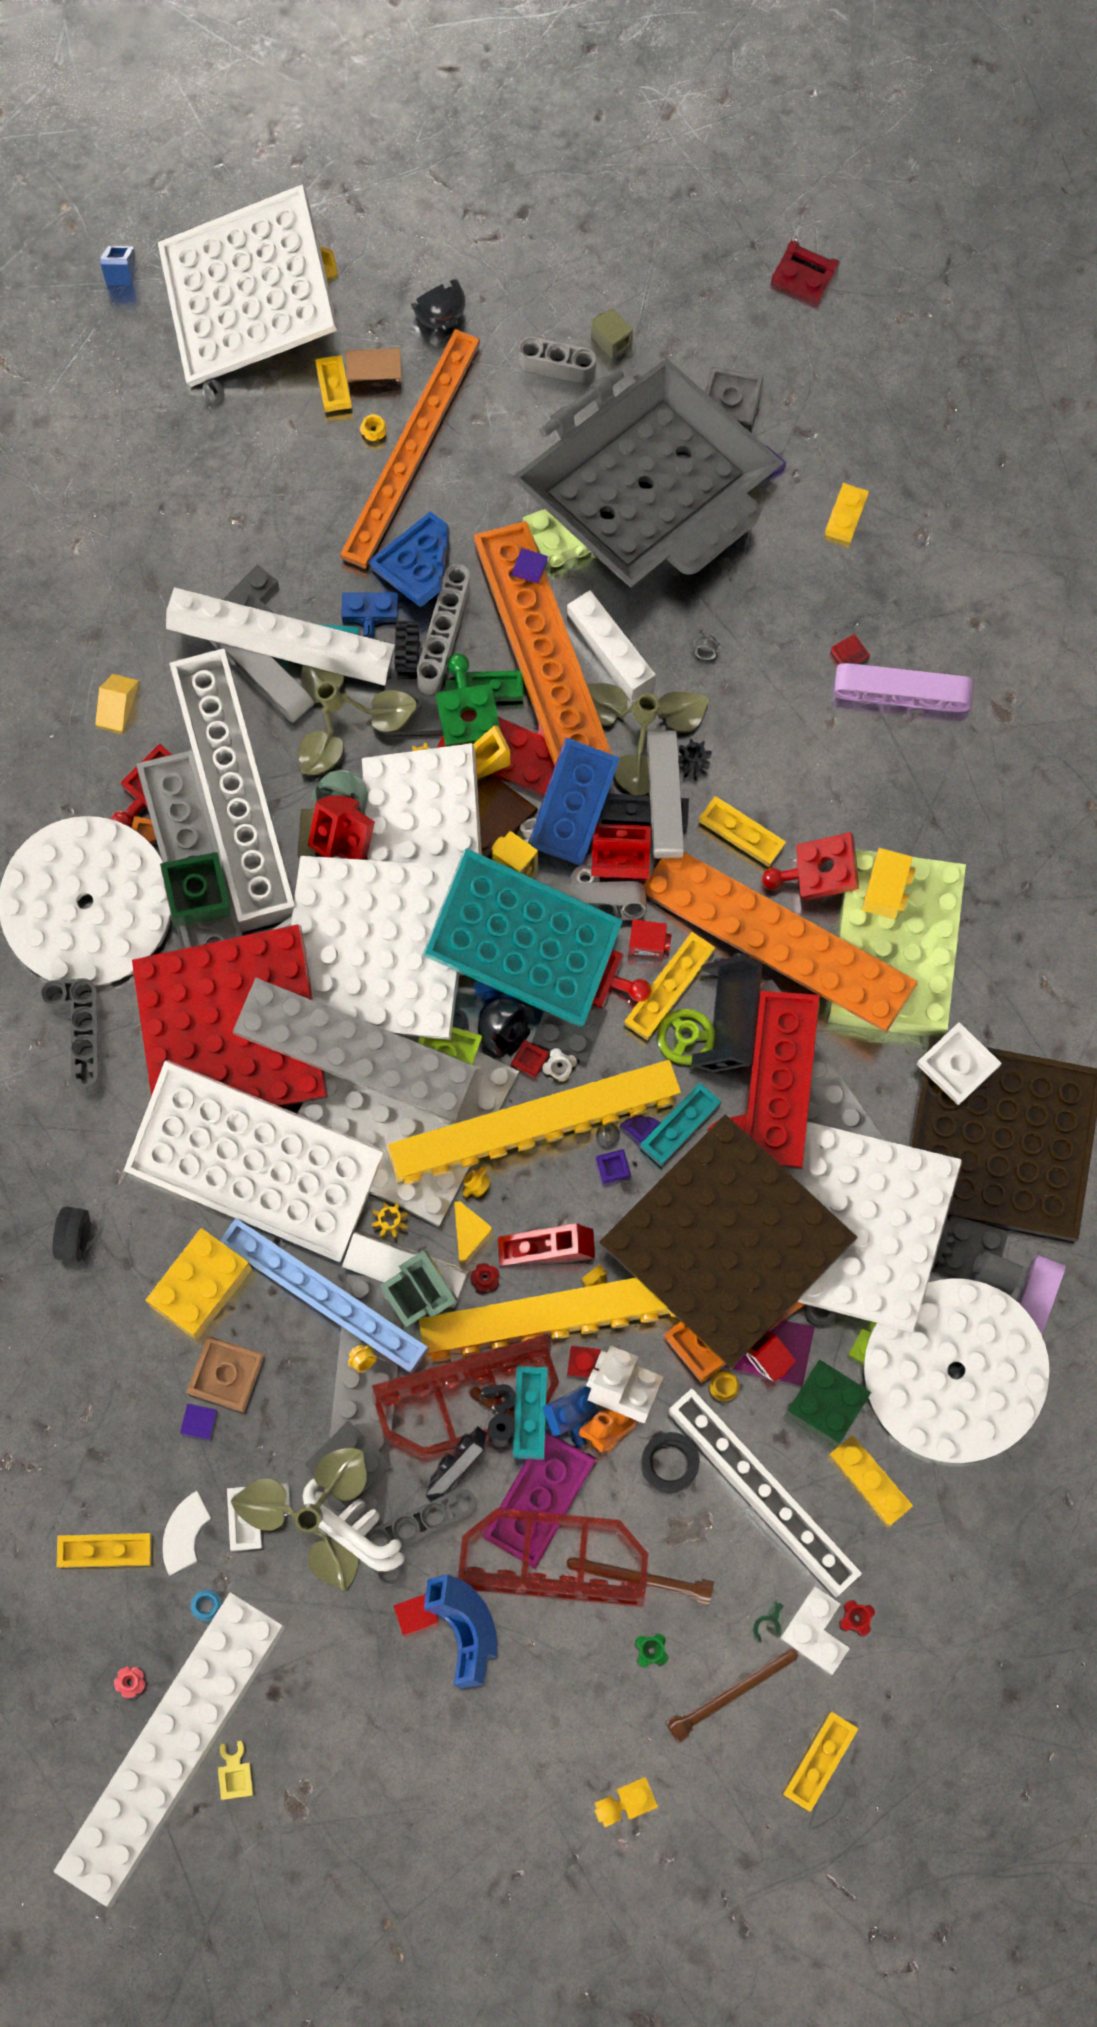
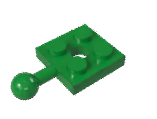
M462 653L452 654L448 658L447 668L455 675L457 689L435 693L445 747L474 744L493 726H498L500 729L491 683L468 687L466 672L469 669V660ZM467 710H471L477 715L476 719L472 722H465L460 716Z

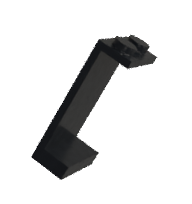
M738 953L734 954L732 958L714 959V962L701 966V971L718 977L713 1021L715 1042L712 1050L692 1054V1066L713 1073L753 1065L763 963L752 960L750 955Z

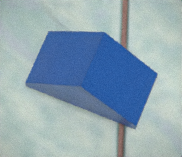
M108 246L100 258V265L106 285H133L134 246Z

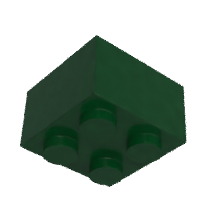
M218 852L160 863L173 928L230 916V905Z
M819 1359L787 1410L785 1417L834 1448H837L870 1396L871 1391Z

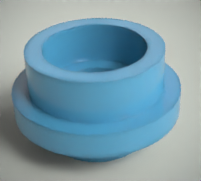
M211 1590L198 1592L191 1601L192 1614L203 1622L212 1621L222 1606L219 1595ZM206 1600L212 1602V1609L208 1612H204L201 1608L202 1603Z

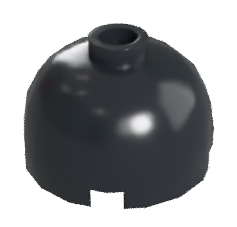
M457 279L450 281L451 287L445 289L444 285L441 284L416 299L418 304H410L416 317L423 325L432 329L443 327L447 331L459 324L457 319L464 313L466 299Z
M507 997L498 998L485 1005L479 1013L477 1026L478 1035H482V1044L499 1057H504L503 1054L505 1052L510 1055L520 1048L524 1039L526 1040L529 1036L531 1029L527 1025L529 1019L534 1022L533 1010L521 1001Z

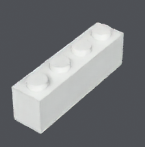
M590 590L567 605V620L617 685L625 692L631 703L636 701L641 694L648 693L655 688L656 674Z

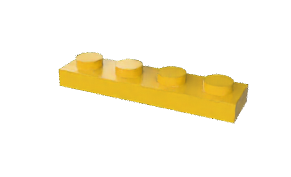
M691 932L651 985L652 993L649 999L637 1003L625 1019L624 1025L648 1041L701 971V966L706 964L713 955L715 947Z

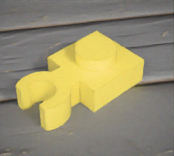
M237 1741L238 1751L235 1755L227 1753L225 1743L220 1745V1754L227 1766L218 1767L221 1800L254 1795L251 1764H241V1758L245 1753V1746L242 1741Z

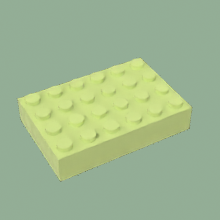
M855 849L859 889L843 892L838 937L917 980L918 985L888 1030L889 1032L943 1038L948 1029L966 864L913 857L910 867L916 869L912 884H906L903 892L908 894L905 910H899L896 919H891L861 910L877 852ZM830 1001L827 1023L880 1030Z

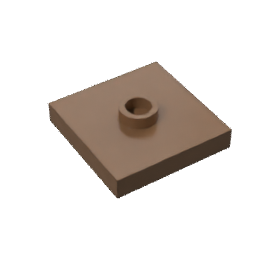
M207 1335L186 1393L245 1413L265 1355Z

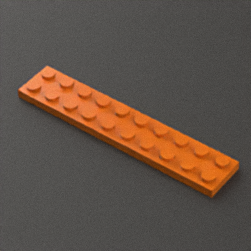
M527 521L474 534L476 549L554 766L565 738L612 755L545 570L539 584L512 576L522 548L538 553Z
M684 851L683 858H661L644 884L646 898L886 1033L918 985L917 980Z

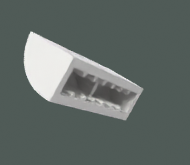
M358 1230L353 1234L342 1267L386 1282L401 1272L398 1266L420 1252ZM431 1257L459 1301L470 1271ZM458 1301L449 1307L455 1308Z

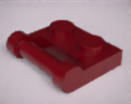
M791 240L771 277V283L819 304L839 268L840 261L835 258L830 260L799 246V242ZM794 256L826 269L825 274L793 261Z

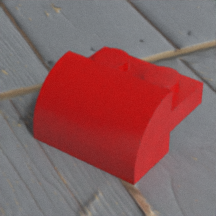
M340 795L324 797L315 804L307 846L327 858H333L337 855L343 859L367 860L375 821L358 811L360 802L353 798Z
M597 824L593 833L591 876L649 879L651 826Z

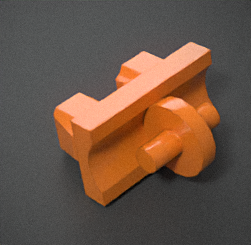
M607 1408L581 1427L578 1435L591 1440L592 1446L600 1452L608 1451L616 1445L620 1438L635 1428L637 1421Z

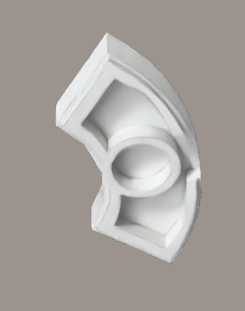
M197 1491L179 1504L171 1515L165 1529L163 1558L169 1576L198 1562L195 1552L196 1537L201 1528L211 1520V1517Z

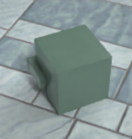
M426 1249L398 1266L401 1272L380 1285V1288L405 1327L427 1313L432 1318L458 1301Z

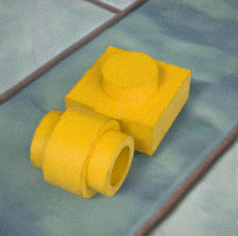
M644 1777L617 1789L620 1801H614L611 1795L596 1802L597 1809L594 1811L598 1821L603 1822L604 1827H607L622 1820L620 1816L622 1810H625L628 1820L657 1808L658 1805L648 1781Z

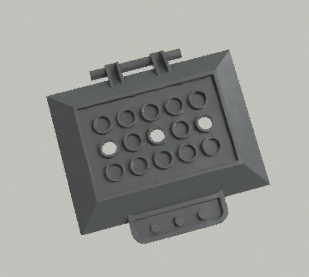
M667 358L615 397L613 395V385L624 378L622 370L617 368L607 377L602 376L590 385L586 393L568 407L563 406L552 414L551 420L539 428V433L543 437H547L556 430L561 440L512 477L520 487L630 588L666 559L684 574H694L707 565L758 522L761 508L747 493L784 464L782 460ZM595 400L599 410L576 427L574 415ZM685 452L690 458L681 459L676 453ZM647 482L652 488L642 489L638 483ZM608 512L614 518L605 520L600 516V513Z

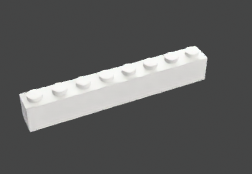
M175 587L166 613V629L384 686L392 663L394 644Z
M692 1388L669 1408L668 1415L835 1598L862 1574Z

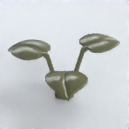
M303 665L301 687L310 695L314 703L320 702L323 705L322 712L325 715L328 733L314 731L303 738L298 749L300 772L304 775H319L334 768L341 760L344 753V743L340 738L332 737L334 731L330 712L340 710L344 702H348L366 714L372 715V725L376 730L383 733H392L400 730L417 709V702L404 692L386 690L373 697V709H369L351 699L347 694L341 693L339 689L344 683L345 675Z
M586 683L602 726H611L615 723L617 716L623 718L634 710V718L642 724L637 756L632 754L621 756L614 778L618 785L630 795L644 796L650 793L648 757H642L647 725L654 722L656 715H658L659 719H665L666 725L671 730H676V732L680 733L691 732L701 723L709 703V697L692 692H670L658 700L655 695L644 693L626 709L627 697L621 688L607 683Z
M352 1447L340 1448L325 1455L316 1466L314 1479L319 1486L326 1488L316 1504H305L298 1512L290 1506L284 1505L287 1500L285 1488L278 1481L270 1478H261L251 1482L231 1499V1505L236 1513L245 1522L260 1530L270 1531L279 1528L284 1522V1511L288 1512L295 1519V1524L299 1530L306 1533L313 1532L324 1539V1541L314 1543L309 1551L308 1565L312 1573L320 1580L342 1591L347 1590L351 1585L358 1569L359 1558L332 1537L329 1538L328 1534L319 1529L318 1526L323 1518L320 1507L330 1493L338 1500L348 1501L356 1498L363 1491L367 1480L364 1454L361 1449Z

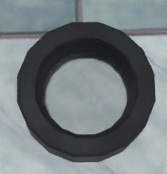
M674 1432L662 1433L651 1439L643 1451L641 1461L643 1475L648 1483L657 1490L668 1493L682 1491L691 1485L697 1476L700 1464L698 1450L693 1442L684 1435ZM669 1444L683 1449L689 1462L685 1474L679 1479L672 1481L658 1476L652 1464L653 1455L657 1449Z

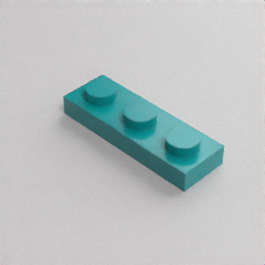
M699 1082L640 1144V1148L662 1167L713 1114L722 1101Z
M517 1366L513 1458L544 1460L545 1414L542 1407L546 1405L547 1367Z

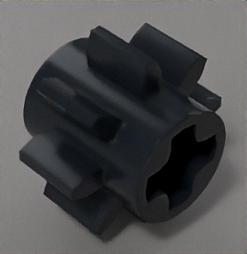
M690 739L686 747L683 745L679 746V753L681 755L678 756V764H683L684 774L689 771L698 776L702 768L709 769L710 763L707 759L711 758L712 751H705L704 741L698 743Z

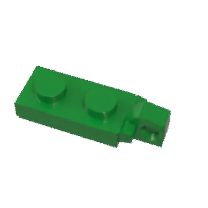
M520 670L466 672L468 687L491 683L495 701H523L524 699L523 677ZM445 680V691L457 689L456 680Z

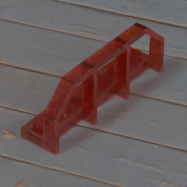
M545 1334L372 1385V1401L384 1439L421 1458L455 1449L461 1437L456 1438L440 1387L449 1389L457 1386L461 1380L468 1378L479 1380L485 1377L488 1386L497 1385L492 1371L498 1369L501 1372L510 1371L516 1368L518 1363L528 1360L530 1363H537L543 1360L545 1367H547V1373L551 1382L546 1393V1405L549 1404L559 1386V1380L550 1356L552 1344L549 1335ZM430 1389H433L449 1440L422 1447L389 1430L382 1404L383 1406H391L399 1403L401 1398L410 1395L414 1398L422 1397L429 1394ZM501 1398L493 1399L495 1405L503 1403Z
M496 1508L462 1535L458 1579L469 1584L475 1591L643 1607L646 1592L648 1552L621 1520ZM499 1518L526 1521L521 1576H516V1572L511 1570H497L496 1574L485 1573V1569L480 1567L466 1568L468 1543ZM533 1522L582 1526L577 1578L573 1576H559V1580L547 1579L546 1575L542 1573H528ZM588 1527L615 1529L641 1559L639 1584L635 1582H621L620 1586L609 1585L608 1581L604 1579H590L589 1583L583 1582Z

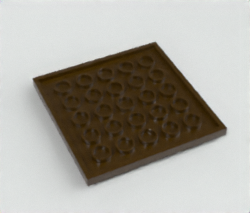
M930 1036L926 1053L942 1038ZM985 1047L1002 1064L959 1106L923 1071L910 1147L961 1159L962 1164L947 1217L955 1216L983 1224L1077 1242L1080 1234L1097 1121V1068Z
M725 1114L599 1242L720 1360L732 1369L848 1250L858 1237Z

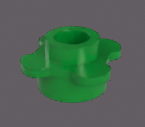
M656 1634L654 1637L648 1638L639 1636L636 1639L635 1644L639 1648L640 1656L638 1657V1663L640 1666L647 1667L652 1663L664 1665L668 1661V1655L665 1653L664 1648L666 1643L664 1635ZM650 1647L655 1649L654 1653L649 1652Z

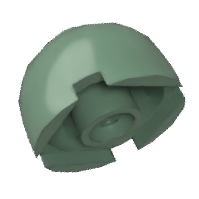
M344 770L332 771L324 776L313 789L312 799L314 805L318 800L327 796H346L359 801L358 811L365 815L368 790L365 782L358 774Z

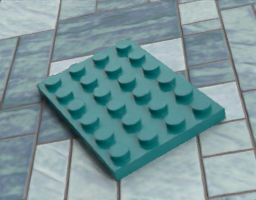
M466 848L462 852L422 956L582 1027L587 1019L623 920Z

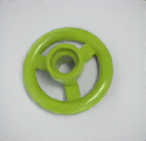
M679 1009L668 1014L661 1022L657 1033L658 1045L663 1054L671 1061L682 1065H691L692 1056H682L686 1046L696 1041H706L704 1048L700 1052L712 1050L715 1042V1030L711 1021L701 1012L693 1009ZM680 1018H693L699 1021L706 1031H699L698 1026L693 1021H681ZM671 1023L676 1029L675 1036L678 1040L674 1051L669 1048L666 1041V1032ZM683 1032H689L692 1035V1037L686 1039L683 1038L681 1034Z

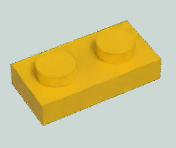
M342 355L315 359L325 412L352 408Z
M843 483L827 524L825 535L851 543L869 491Z

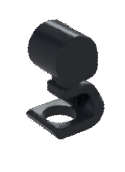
M507 1384L485 1386L482 1388L479 1400L504 1398L503 1403L492 1406V1414L495 1416L490 1419L487 1427L489 1442L495 1446L503 1447L508 1445L513 1438L514 1419L512 1415L506 1413L513 1410L516 1394L513 1388Z

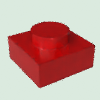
M571 1345L567 1377L589 1380L592 1370L598 1371L595 1365L601 1349Z

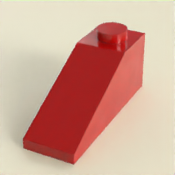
M575 1223L498 1237L499 1266L557 1264L594 1259L593 1229Z

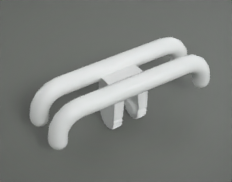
M314 1478L304 1488V1504H316L323 1492L318 1491L321 1486L315 1482ZM357 1499L353 1501L339 1516L324 1505H321L320 1509L323 1518L318 1527L369 1567L377 1571L386 1572L394 1570L403 1563L405 1557L403 1553L398 1552L401 1549V1542L399 1540L393 1539L385 1546H377L364 1537L379 1520L380 1514L376 1510H369L366 1515L353 1524L366 1507V1503L363 1500Z

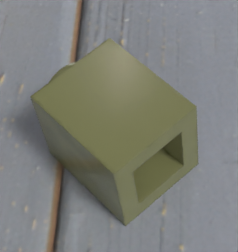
M610 308L605 313H599L591 323V338L613 359L633 343V328L613 308Z

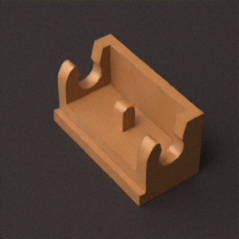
M400 348L346 350L347 382L353 383V381L382 379L402 381Z

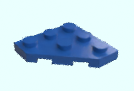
M430 511L369 560L368 563L374 572L419 607H422L442 590L450 534L449 527L446 522Z

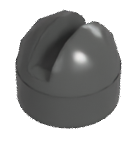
M210 379L203 384L202 394L206 402L217 404L223 400L225 392L223 385L218 380ZM211 387H214L218 393L214 394Z
M613 1124L600 1126L596 1133L597 1142L603 1148L615 1147L620 1140L618 1128ZM605 1129H611L612 1141L606 1142Z

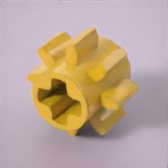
M383 1202V1209L380 1212L373 1211V1216L378 1221L372 1223V1228L381 1229V1239H384L386 1235H392L394 1240H397V1233L400 1230L407 1231V1226L401 1221L406 1220L408 1214L407 1212L399 1213V1203H396L394 1207H388L386 1202ZM387 1216H391L394 1220L393 1226H389L386 1222Z

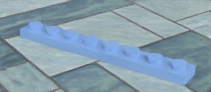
M235 1218L220 1239V1242L248 1261L250 1265L411 1374L414 1373L429 1351L427 1346L237 1218Z

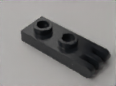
M477 1426L470 1434L465 1433L456 1445V1450L452 1454L446 1453L438 1464V1469L430 1478L426 1495L429 1500L438 1499L484 1450L487 1432Z

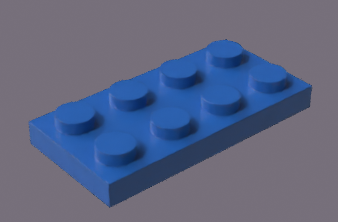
M565 738L528 844L539 852L577 866H582L620 758Z

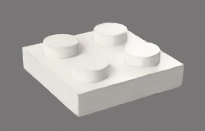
M960 1023L953 1027L917 1062V1065L958 1106L1002 1064Z

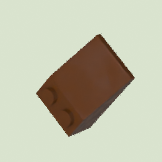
M494 775L478 788L482 855L492 860V847L500 836L505 837L509 831L517 835L520 825L524 821L531 819L538 811L536 806Z

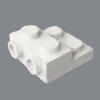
M610 1345L608 1352L601 1351L595 1368L600 1370L593 1369L589 1377L587 1387L592 1389L588 1401L645 1423L664 1376L636 1366L638 1356Z

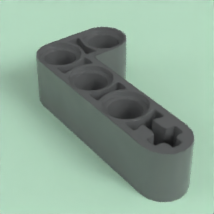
M78 978L48 981L43 985L40 993L46 1007L53 1013H70L72 1081L83 1095H94L102 1086L100 994L94 983L89 979ZM86 990L92 991L88 999H78L81 992ZM56 992L63 993L60 1000L55 1002L49 1001L52 994ZM83 1019H93L90 1026L86 1028L79 1027ZM83 1047H93V1051L89 1055H79ZM84 1067H87V1070L90 1076L92 1077L88 1078L86 1084H83L82 1082L86 1079V1070L84 1069Z
M457 1489L370 1530L365 1537L372 1541L376 1536H383L387 1539V1544L393 1539H397L401 1542V1549L399 1550L401 1551L472 1517L477 1508L475 1496L468 1489ZM459 1497H463L465 1501L471 1500L467 1504V1511H463L461 1508L452 1510L454 1517L449 1519L447 1509L443 1504L449 1503V1507L453 1508L458 1505L457 1499ZM431 1510L441 1511L444 1515L441 1523L431 1525L426 1521L427 1514ZM403 1523H411L415 1526V1533L412 1537L406 1539L399 1536L398 1530ZM403 1563L398 1566L400 1573L395 1580H386L383 1577V1571L375 1570L381 1583L391 1588L402 1584L406 1576Z

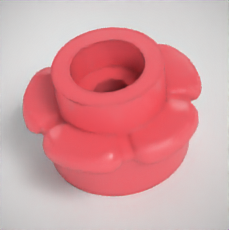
M127 1666L120 1669L118 1677L114 1680L116 1691L121 1692V1695L125 1698H133L135 1694L141 1693L145 1687L143 1672L137 1667L130 1668ZM128 1679H132L133 1683L131 1685L127 1684Z

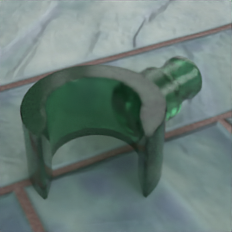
M775 1601L768 1614L755 1621L752 1633L758 1643L762 1642L761 1636L758 1633V1626L764 1621L772 1623L777 1636L780 1637L781 1625L778 1620L781 1616L780 1612L784 1607L781 1603Z

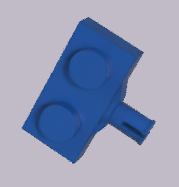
M342 592V622H356L364 625L363 637L369 638L370 630V638L375 639V625L384 622H396L398 620V593Z
M579 1387L542 1407L552 1436L570 1431L576 1448L588 1444L586 1438H582L578 1434L586 1420L598 1414L596 1404L588 1401L591 1391L589 1387Z

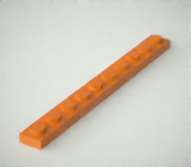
M456 329L454 330L340 554L342 560L365 569L369 565L368 561L372 559L480 345L479 338Z

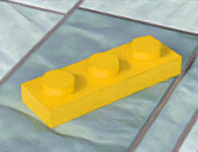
M714 796L698 822L769 868L786 845V841Z
M854 1435L850 1436L829 1454V1457L888 1527L913 1507Z
M152 1534L57 1536L58 1568L151 1566Z
M831 1711L783 1795L811 1812L858 1728Z

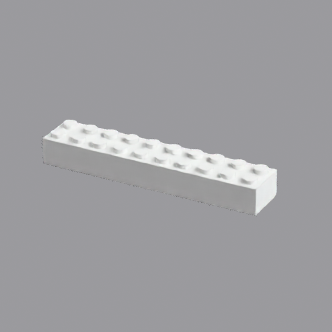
M225 649L170 662V668L241 931L245 932L285 921L292 916L295 905Z
M231 1592L229 1593L53 1872L104 1906H113L286 1629L283 1625Z

